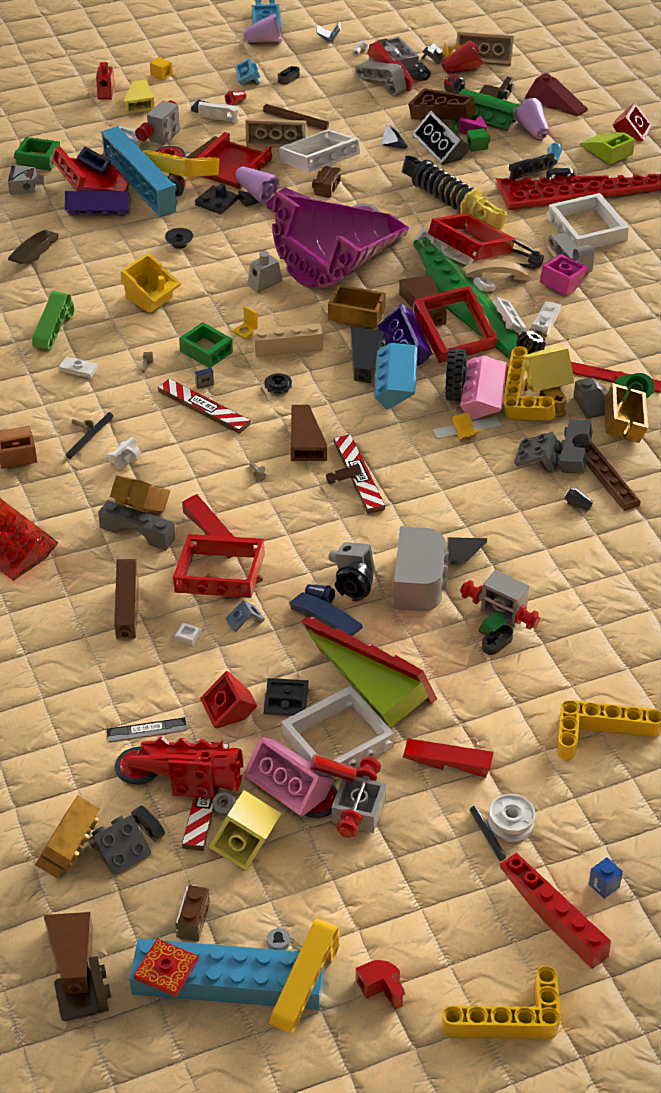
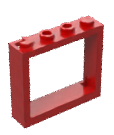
M469 213L433 218L428 231L429 235L476 261L511 254L514 246L513 240H515V238ZM462 229L484 242L479 243L457 230Z
M470 286L414 300L412 311L438 363L447 361L449 349H465L466 356L494 349L498 339L496 332L493 331L489 318H486L483 307L479 304L476 293H473ZM464 301L484 339L447 349L427 310Z
M188 534L173 575L174 592L252 598L265 556L264 539ZM194 554L254 558L247 580L187 576Z

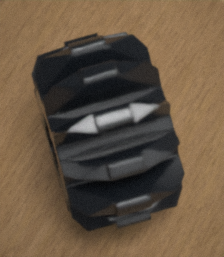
M532 330L522 331L516 341L517 347L522 346L527 349V354L544 350L546 346L545 339Z

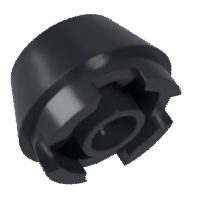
M352 562L337 571L334 585L340 595L344 596L345 594L353 598L352 601H360L371 592L373 574L365 564Z

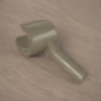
M152 351L143 352L142 373L145 372L148 362H153Z
M72 419V423L82 427L84 433H87L89 428L94 427L92 420L80 422Z
M253 462L249 463V466L255 470L254 476L256 479L262 480L267 476L264 473L266 470L264 466L258 467Z

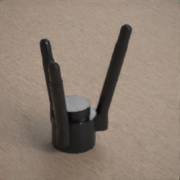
M513 240L515 244L531 252L528 254L513 248V252L529 257L528 262L530 264H517L532 269L541 267L544 255L517 240Z

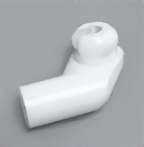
M365 40L358 43L354 47L353 55L359 56L361 49L367 50L369 43Z

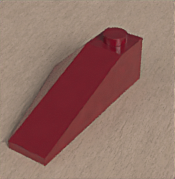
M547 73L535 79L525 96L526 100L535 98L541 104L548 105L550 109L559 108L562 112L575 116H580L588 111V108L558 79Z

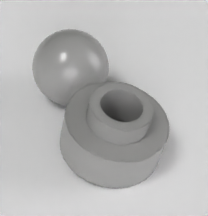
M220 792L213 799L215 811L226 816L236 803L234 796L227 792ZM228 800L229 804L224 808L223 802Z

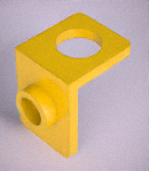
M443 43V56L447 58L453 53V50L459 49L462 44L448 47L446 43Z
M244 306V323L234 329L233 333L246 339L251 336L252 330H258V315L256 311ZM248 329L249 332L241 333L240 330Z
M468 412L452 417L459 440L475 436L481 432V428L474 430Z

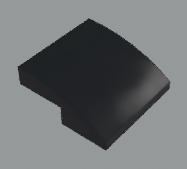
M268 678L263 713L293 716L305 710L309 680Z

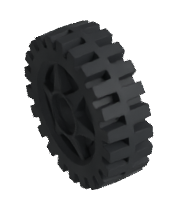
M449 349L445 382L447 401H461L466 374L467 358L465 349Z

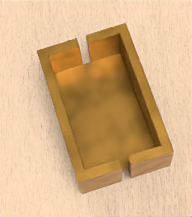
M337 284L328 303V320L377 329L385 311L386 293Z
M612 383L604 398L606 434L619 438L624 436V439L640 443L648 429L646 393L630 389L624 402L621 403L628 388Z
M116 475L109 497L116 499L115 503L157 514V511L164 512L171 490L155 485L153 487L152 484L137 479Z
M77 795L35 863V866L57 879L62 872L67 873L78 857L79 851L89 838L90 832L97 824L99 818L96 815L100 808Z

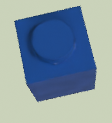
M606 857L591 868L588 885L605 899L620 888L623 871Z

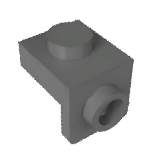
M434 43L430 47L427 45L422 52L424 55L421 59L424 60L428 55L438 64L444 57L442 49Z

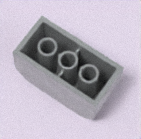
M400 526L394 579L393 609L428 611L440 604L442 590H446L447 579H443V577H447L448 565H444V563H448L449 551H445V538L440 532L430 528Z

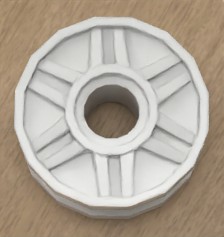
M517 794L501 795L492 801L489 808L488 826L496 838L505 842L516 843L530 836L535 820V809L530 801Z

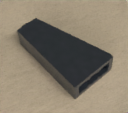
M351 327L354 381L372 382L376 370L377 351L384 346L385 331Z

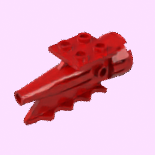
M159 736L155 741L141 742V748L148 755L129 756L128 759L129 769L170 777L173 796L214 799L216 796L215 787L238 791L242 783L243 775H240V769L244 766L242 749L224 748L223 740L217 745H211L204 739H200L196 744H193L184 738H179L176 742H169L164 737Z

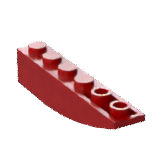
M517 852L500 863V868L531 908L591 969L609 957L611 940Z

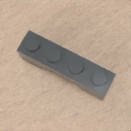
M107 500L98 511L100 528L117 534L120 528H132L141 533L149 545L163 550H167L175 540L174 522L117 504L110 500Z

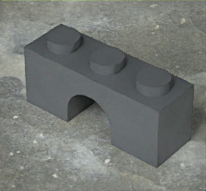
M569 419L568 427L564 429L565 440L561 442L562 454L558 455V465H561L562 473L584 474L587 461L585 448L578 447L590 446L593 434L591 420Z

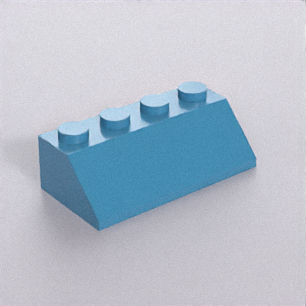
M390 343L377 351L374 398L387 410L415 394L417 347L415 345Z

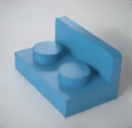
M250 58L235 66L238 81L241 85L249 83L252 79L256 81L257 85L260 84V74L257 71L259 69L255 62L252 63Z

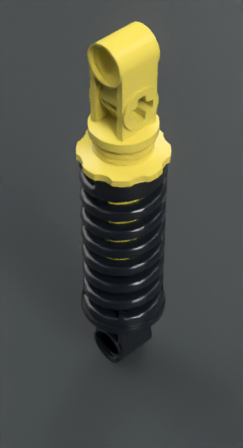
M405 156L401 172L412 178V184L415 187L423 189L461 214L469 213L498 230L503 229L507 212L487 202V199L482 197L480 190L468 186L467 183L462 182L460 179H456L455 176L434 165L430 160L419 161L416 157Z

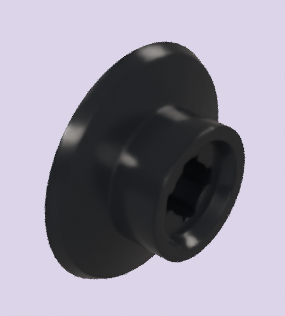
M174 228L166 232L165 239L174 248L182 249L191 242L194 235L189 229Z

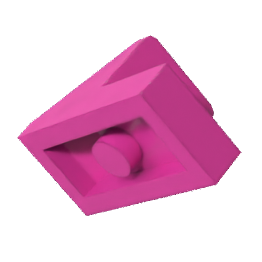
M481 116L475 121L463 117L459 119L458 133L467 135L469 130L483 128L487 132V125Z

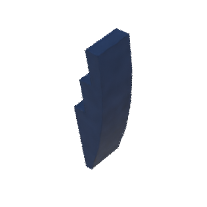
M304 592L289 602L291 609L305 613V616L308 618L314 617L333 629L339 628L351 636H354L363 628L361 623L344 611Z

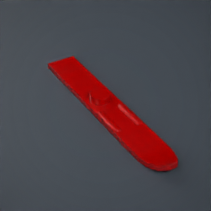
M571 362L572 372L575 375L592 377L593 379L615 383L623 375H629L622 371H613ZM652 379L655 386L654 392L661 393V381Z

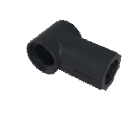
M422 62L417 63L414 67L405 68L413 80L421 79L425 81L431 76V71Z

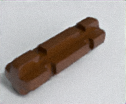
M355 464L351 468L346 467L337 470L334 474L333 472L326 474V480L328 484L336 483V480L342 481L353 477L352 475H360L362 470L359 464Z

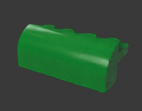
M462 89L459 93L461 95L473 96L476 113L470 120L475 121L481 116L486 125L508 131L512 121L516 122L514 111L517 106L520 107L519 104L467 89Z

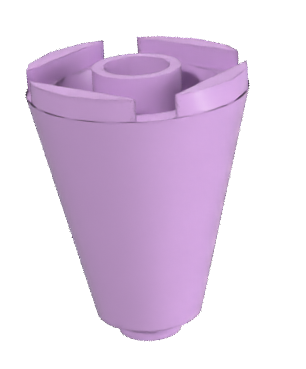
M272 14L245 28V32H243L244 40H247L248 43L282 42L276 14Z
M535 98L524 100L521 102L522 105L520 107H516L514 118L536 139H545L549 129L542 104Z
M244 166L238 168L235 173L236 180L259 203L266 204L271 199V195L275 194L278 190L279 179L273 174Z

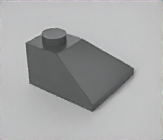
M592 377L575 381L573 397L585 417L589 419L605 415L604 398L608 392L607 388Z
M447 537L448 560L451 561V564L463 565V561H468L487 543V538Z

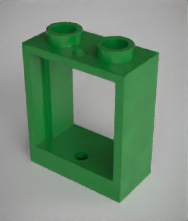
M25 137L14 152L16 164L51 171L54 167L51 159L55 147H61L60 141ZM28 151L39 152V153H46V154H45V155H42V154L28 153Z
M204 322L179 338L180 352L208 368L213 367L233 353V339ZM205 338L215 345L206 350L195 343Z

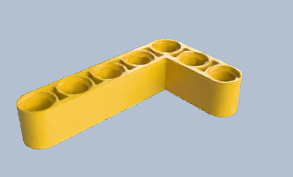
M142 151L162 172L185 177L219 175V158L188 159L155 151Z
M515 347L511 353L503 398L505 417L510 420L553 419L556 415L553 398L547 396H524L527 373L523 370L522 361H524V356L528 354L525 347Z
M575 700L564 701L560 710L557 755L563 760H571L575 757L579 729L657 737L661 734V711Z
M318 918L314 920L271 1014L269 1025L290 1034L294 1032L325 961L332 962L337 954L340 945L338 926Z
M550 966L538 968L534 985L535 1007L448 1006L442 1013V1032L448 1037L551 1039L556 1037L561 1017L556 970Z

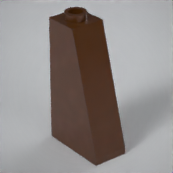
M431 275L399 280V295L412 308L415 299L439 294ZM445 306L427 310L435 326L446 324L447 310Z
M291 405V461H327V443L310 405Z
M117 559L114 618L116 638H136L139 598L136 559Z
M91 912L44 915L47 936L65 994L88 993L90 984L88 958L91 957L93 936Z

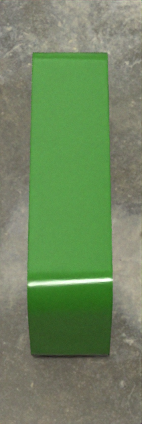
M52 291L33 335V347L46 350L52 349L64 318H72L75 307L70 294Z

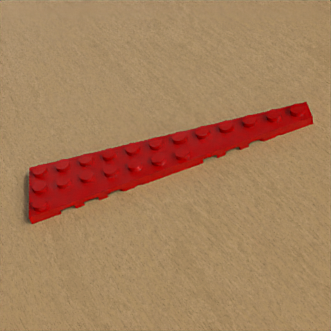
M633 174V177L618 175L617 178H609V175L554 177V179L540 177L539 180H531V177L524 180L496 178V185L508 210H516L518 208L546 206L598 193L606 198L661 190V174H648L647 177L640 176L639 174Z

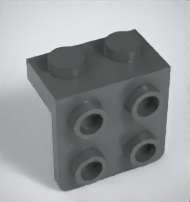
M553 432L525 438L520 442L514 463L516 466L541 460L549 473L554 472L558 464V455L561 454V442L558 441Z
M132 815L126 818L120 816L111 821L112 826L106 829L103 826L92 832L93 836L88 840L92 848L96 845L98 846L113 874L122 872L151 854V850Z

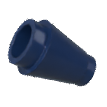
M308 584L305 588L306 594L315 596L330 604L335 598V589L330 585Z

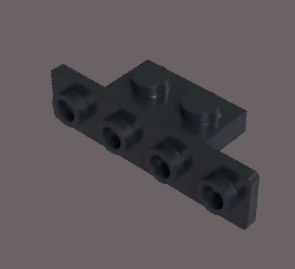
M550 153L509 164L508 170L511 171L509 179L515 180L552 168L555 154Z

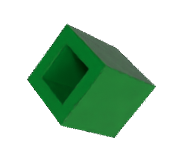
M485 128L467 131V144L471 147V152L488 149L491 139Z

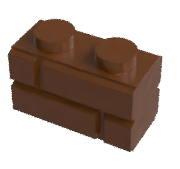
M325 166L321 171H318L317 178L312 181L314 194L331 198L341 181V169Z
M193 885L186 886L175 923L177 938L196 942L200 940L210 905L209 889Z

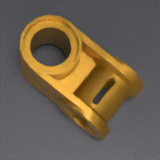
M560 387L540 391V396L554 399L555 417H563L566 414L565 403L567 402V397L563 394Z

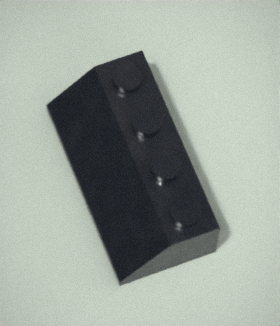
M432 111L428 113L412 133L442 165L461 160L471 149L452 128Z

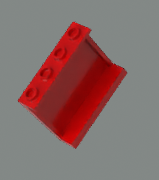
M224 132L196 158H219V175L201 177L241 189L243 186L236 180L235 176L237 169L244 166L260 171L271 161L272 153L271 146L262 152L231 142L230 133Z
M55 147L51 161L76 191H128V181L111 162L105 171L101 173L76 158H70L61 147Z

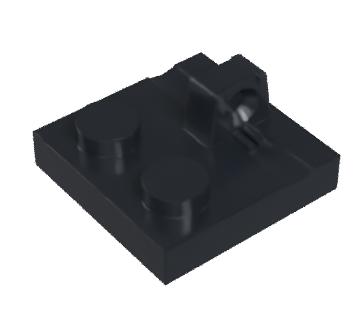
M224 184L219 186L212 185L195 199V205L221 215L238 201V194L227 191Z

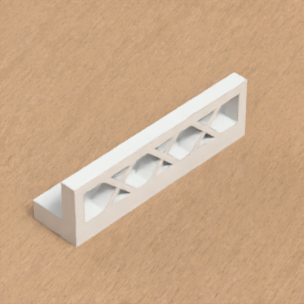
M421 228L416 240L422 243V238L428 237L431 244L447 257L465 265L473 262L474 259L429 235V230Z

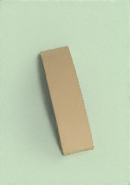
M490 259L477 261L464 266L463 269L465 276L472 278L482 277L483 272L512 273L515 280H530L531 278L526 268L506 260Z

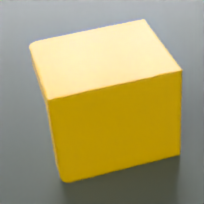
M157 57L150 62L151 76L163 81L172 76V62Z

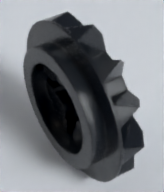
M276 373L269 375L265 379L264 386L268 392L282 394L283 391L288 392L292 388V379L285 374Z

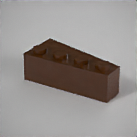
M426 88L408 103L411 119H424L430 111L442 120H459L461 117L470 119L476 113L473 96Z

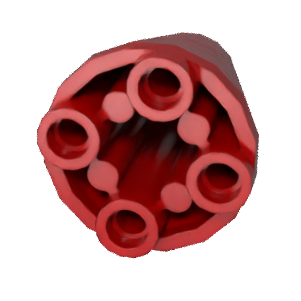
M468 41L441 62L444 72L451 73L480 68L483 65V60L477 53L479 51L477 44Z

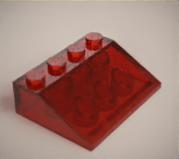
M0 498V571L14 581L45 560L58 545V542Z

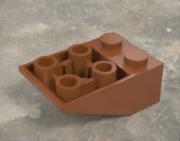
M30 426L0 431L1 469L38 463Z

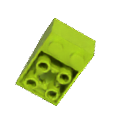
M625 132L601 133L580 142V145L611 165L633 155L635 139Z

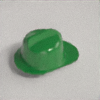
M644 373L623 375L615 381V384L628 388L622 400H625L630 389L646 393V398L653 394L655 388L652 378Z

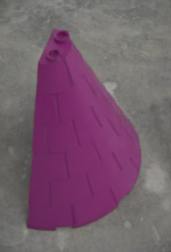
M280 192L275 193L272 212H275V223L272 224V232L279 258L285 261L287 265L286 270L298 282L308 287L325 288L339 283L402 236H406L409 230L407 225L388 213Z

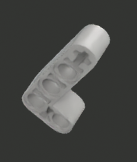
M365 61L355 67V73L359 78L385 81L387 90L392 96L406 89L404 72L398 64Z
M566 232L548 237L549 246L557 256L562 254L588 267L586 273L592 272L594 249L591 245L579 247Z

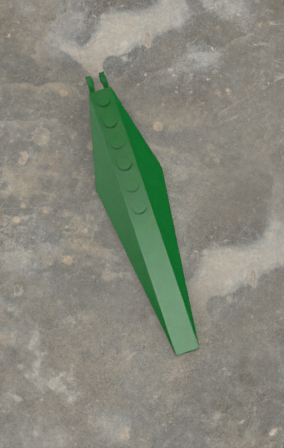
M423 237L422 243L419 240H414V248L422 259L427 275L432 276L439 293L470 286L473 293H476L477 300L482 305L486 318H489L491 327L496 332L498 339L495 348L510 359L512 350L517 347L518 335L514 330L506 328V322L502 319L501 313L497 311V307L485 291H481L473 283L474 279L466 277L460 267L431 244L428 237ZM464 301L445 306L448 311L483 338Z

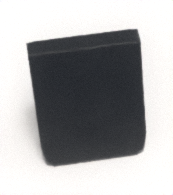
M238 190V200L245 207L259 203L249 192Z

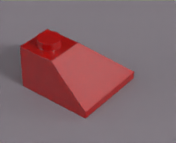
M633 103L616 118L612 126L617 133L625 132L635 140L643 141L653 125L637 104Z
M225 671L200 698L213 727L216 729L245 720L258 707L251 692L229 671Z

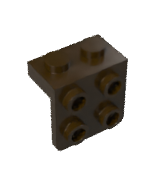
M507 76L500 88L484 85L479 93L507 101L514 90L513 77Z
M98 956L88 958L90 965L88 993L65 994L61 979L59 978L54 981L62 1021H70L109 1011L107 999L111 998L109 984L104 985L103 979L107 978L105 965L99 964Z

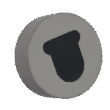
M282 928L271 930L267 935L269 949L287 950L290 946L289 933Z

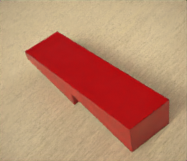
M380 41L371 43L367 54L375 62L400 65L404 72L406 90L411 91L414 80L400 60L394 61Z
M198 494L182 501L183 513L204 531L205 535L234 537Z
M408 738L402 758L441 770L446 765L486 778L491 767L494 752Z

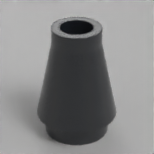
M571 487L564 499L568 502L567 504L588 511L594 502L577 487Z

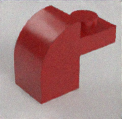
M374 960L356 967L355 981L366 999L384 992L394 1010L403 1006L405 992L400 983V970L394 964L384 960Z

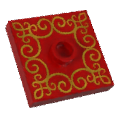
M157 938L134 973V980L176 998L198 963L199 956Z

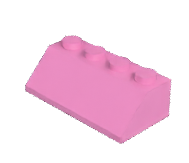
M486 356L472 358L467 361L460 406L464 413H469L471 420L502 411L507 363Z
M264 737L260 738L243 773L245 777L300 816L305 815L326 799L335 780L325 773L310 769L312 765L310 762L279 741Z

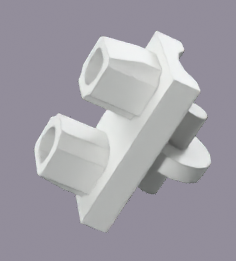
M131 437L127 441L121 442L117 450L107 454L109 462L115 465L116 470H122L130 462H136L139 459L141 451L136 445V438Z

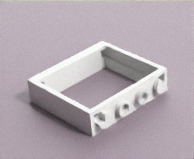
M330 129L278 147L281 162L307 172H312L361 154L357 138Z
M600 193L549 205L547 212L549 221H551L559 233L566 232L579 247L591 245L593 248L627 241L628 225ZM594 209L610 227V229L579 236L564 216Z
M351 686L281 722L282 736L299 756L310 763L313 755L317 754L300 733L351 706L378 736L333 761L356 768L360 765L362 758H374L394 747L393 731ZM329 775L330 777H332V778L335 779V780L338 778V777Z

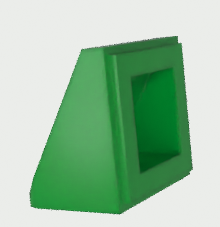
M497 611L482 622L478 631L480 633L494 632L503 626L506 620Z

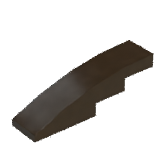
M43 230L34 234L18 246L8 257V260L24 264L40 258V252L49 249L50 242L58 240V233Z

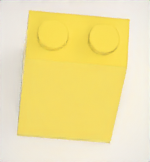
M559 345L524 356L522 366L523 370L527 373L525 383L530 391L536 392L574 383L568 348Z
M244 790L227 815L209 848L242 869L247 870L281 813Z

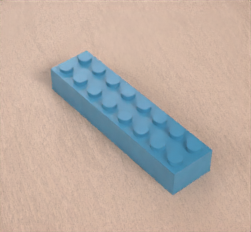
M118 126L101 131L103 153L111 160V163L159 217L176 212V186L168 179L167 175H164L160 168Z
M138 938L130 975L132 994L175 998L134 980V973L155 942V940ZM165 941L199 956L198 963L176 997L181 999L275 1006L300 953L298 951ZM324 966L304 1009L320 1010Z

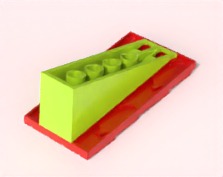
M305 617L301 621L319 651L326 655L390 729L424 700L430 703L437 700L422 669L397 655L393 657L370 643L366 645L339 628L333 629L314 617Z

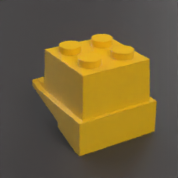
M146 253L121 270V284L124 285L125 298L149 313L171 299L173 291L181 286V283L149 253Z

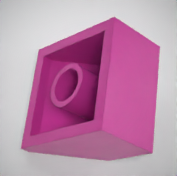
M560 254L543 265L539 282L567 296L576 290L588 267Z

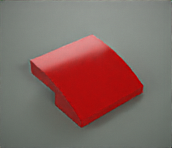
M315 754L312 757L310 769L350 782L355 780V767Z

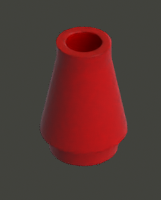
M229 91L225 94L224 99L227 105L234 106L246 99L247 95L245 91Z

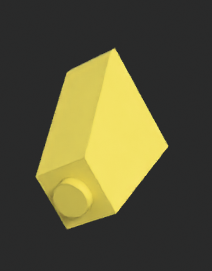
M147 79L132 81L124 99L126 114L154 109V97Z

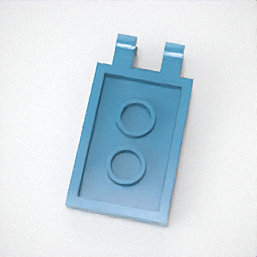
M256 0V5H252L253 24L272 14H276L281 32L279 4H275V0H269V4L261 5V0Z

